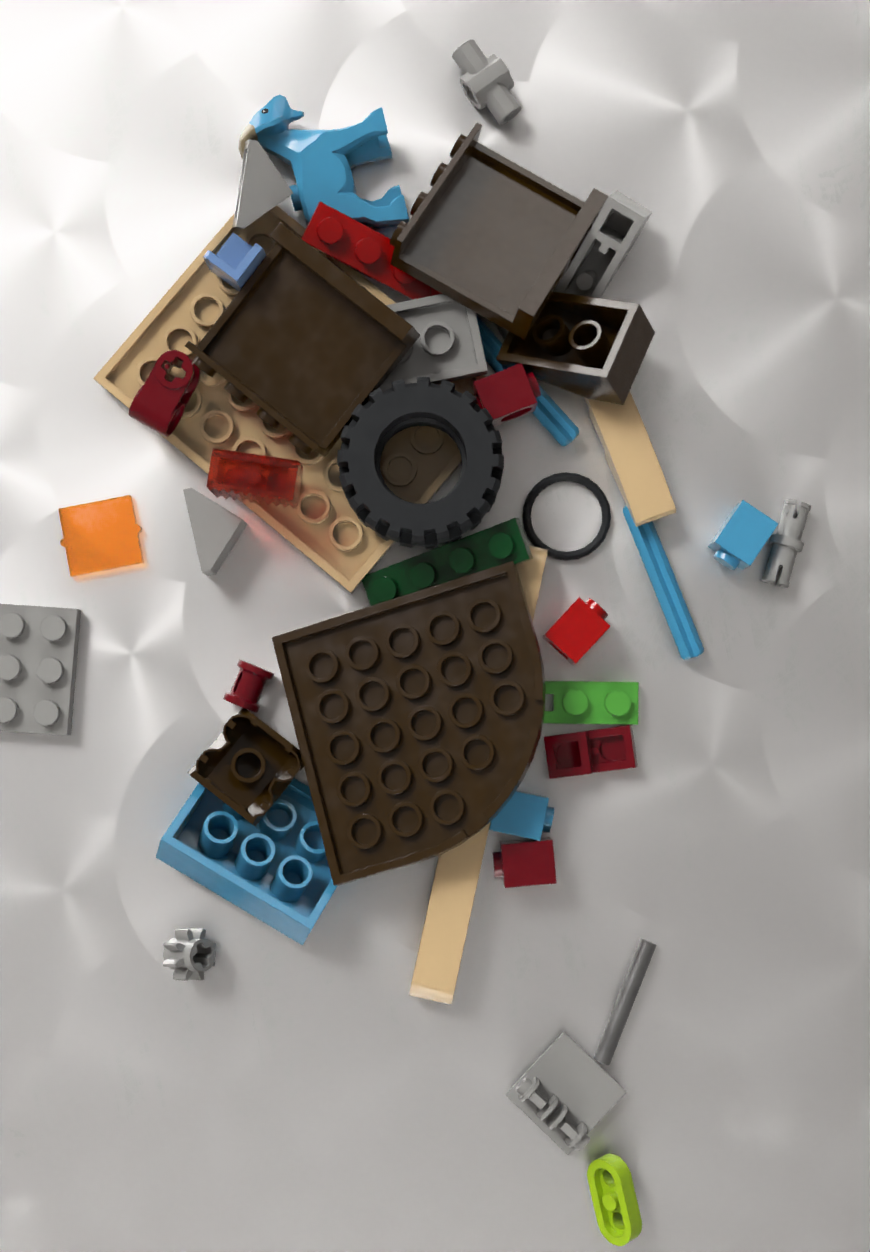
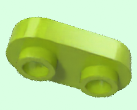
M605 1154L592 1161L588 1167L587 1178L597 1223L602 1235L613 1245L624 1246L640 1235L642 1230L641 1215L631 1172L627 1164L615 1154Z

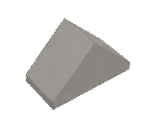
M251 139L245 141L232 226L239 229L246 228L293 194L260 143Z
M193 488L183 489L201 571L207 576L216 575L248 524L237 515Z

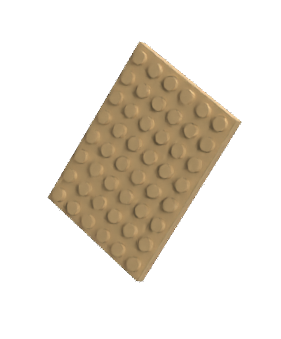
M277 205L244 229L232 227L233 214L93 379L130 409L135 395L146 382L157 359L167 351L177 350L194 360L197 355L185 347V345L190 341L198 346L239 292L209 270L203 258L206 252L210 250L216 255L231 234L235 233L252 247L255 243L264 248L267 256L276 244L270 235L280 222L300 238H302L305 231L302 225ZM318 251L385 305L395 303L358 271ZM173 367L170 374L183 379L186 372L182 368ZM200 369L201 378L199 385L186 405L184 414L176 429L169 437L160 435L352 594L362 583L365 576L372 571L393 546L395 541L390 539L386 541L377 536L375 531L370 527H366L358 519L356 513L350 507L342 489L339 478V466L337 464L338 450L341 449L342 444L341 438L325 457L314 450L308 456L288 440L293 433L282 424L277 429H274L256 414L260 406L250 398L245 403H242L224 389L228 381L218 372L212 378ZM481 375L451 381V383L455 384V390L463 394L467 390L474 396L472 391L473 382L486 376ZM414 426L398 432L387 442L381 455L380 469L385 484L396 496L407 502L425 504L429 503L460 466L462 459L456 443L447 433L429 426Z

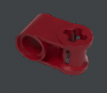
M171 350L163 353L157 359L146 382L135 395L129 409V416L163 436L169 437L179 424L186 405L199 385L201 378L200 369L183 352ZM173 367L182 368L186 374L183 379L174 377L170 374Z

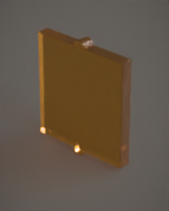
M131 495L58 509L63 532V539H61L60 544L66 549L71 577L144 563L139 538L142 527L136 522Z

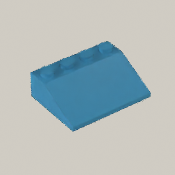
M295 778L256 827L198 783L161 838L156 854L157 859L301 945L304 944L337 888L333 884L309 786Z

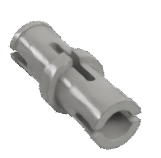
M792 499L784 500V508L777 533L771 535L769 542L773 547L762 581L768 584L775 582L779 568L780 572L776 586L789 587V580L797 552H802L804 546L801 537L811 505L801 502L794 518L793 515L798 501Z

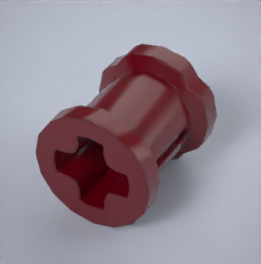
M239 659L237 666L240 670L231 691L225 693L223 699L258 713L260 706L257 703L267 680H272L274 673Z

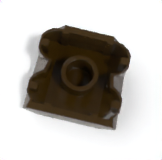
M242 708L237 715L232 716L224 725L223 732L201 754L188 774L256 827L304 765L299 749L253 713Z

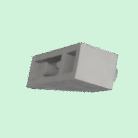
M618 191L611 194L555 292L601 298L633 247L652 211Z

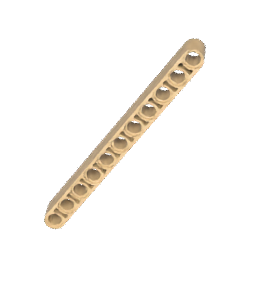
M529 545L533 559L518 564L516 567L533 622L547 557V549ZM490 822L461 845L438 856L409 996L452 1004Z

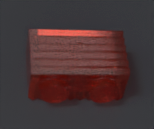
M213 448L207 487L217 498L222 495L225 499L231 497L235 501L237 498H240L242 502L248 499L250 503L256 500L259 504L265 502L267 505L273 502L276 507L282 504L284 508L290 505L294 509L298 506L303 466L298 460Z

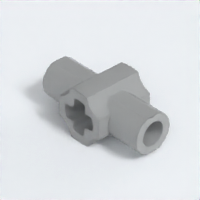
M474 40L465 42L455 50L452 58L464 73L460 77V84L471 104L477 107L479 111L487 106L500 125L513 119L522 108L510 92L514 87V81L502 59L496 57L495 54L486 58Z

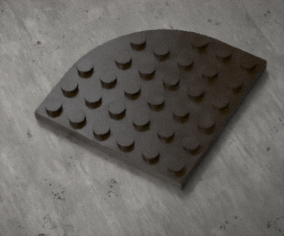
M513 561L272 637L334 886H340L413 865L442 855L461 845L481 831L499 814L523 781L534 758L541 736L545 714L546 686L539 643L518 570Z

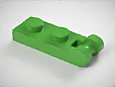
M545 681L546 694H552V711H545L543 723L638 725L639 682Z

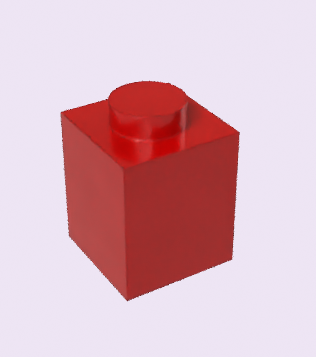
M579 597L542 638L571 665H575L610 628V625L604 620L608 614L591 598L584 602Z

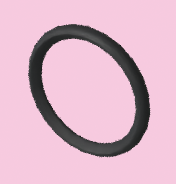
M565 472L548 476L532 488L523 506L522 519L524 530L534 547L547 549V556L554 559L575 560L589 555L601 545L610 528L611 513L608 500L596 483L580 474ZM562 481L576 482L587 487L598 499L602 511L601 527L594 540L584 548L570 552L557 551L545 545L535 534L531 521L532 506L539 493L547 486Z

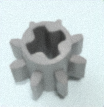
M177 928L175 929V938L163 944L165 948L163 952L164 962L162 964L174 970V980H204V971L215 966L216 943L204 939L206 935L205 929Z

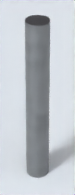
M642 938L639 941L593 1058L602 1064L610 1065L657 946L656 944Z

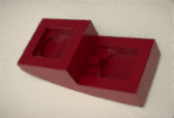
M632 725L544 737L549 779L638 767Z

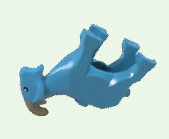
M277 95L253 116L239 138L238 148L242 160L245 141L251 139L258 141L266 152L292 167L297 185L289 186L293 192L291 199L294 211L303 210L306 225H308L320 201L352 219L376 229L397 227L401 221L409 222L404 196L401 194L399 185L390 188L381 199L375 201L361 199L356 195L351 168L364 163L392 158L387 138L388 129L382 107L372 111L363 122L341 129L295 130L289 129V124L302 118L304 112L291 109L286 97Z

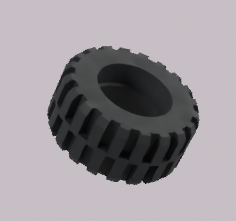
M417 377V383L405 384L404 379L391 382L392 388L384 392L378 388L369 394L370 400L364 406L358 404L351 413V423L349 426H344L340 437L342 441L341 449L338 450L337 457L342 489L358 519L366 527H370L375 531L377 536L386 541L390 539L398 542L400 546L413 548V545L433 548L438 547V544L449 541L451 543L460 539L462 534L468 530L472 531L475 529L495 502L504 469L502 439L499 430H495L492 424L493 417L486 408L481 409L476 404L477 398L467 390L463 394L455 390L454 383L442 380L441 385L430 383V377ZM414 426L437 428L447 433L454 440L460 451L462 470L458 482L446 496L437 501L425 504L407 502L396 496L383 480L380 469L383 449L395 434L406 428Z

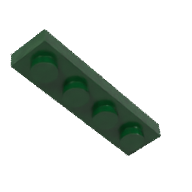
M513 518L367 574L362 582L369 603L373 606L511 561L518 565L533 559L519 518Z

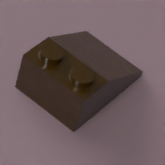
M553 292L525 339L518 337L510 331L508 332L496 360L499 364L507 367L522 363L526 374L533 372L535 378L584 398L624 405L655 331L640 304Z

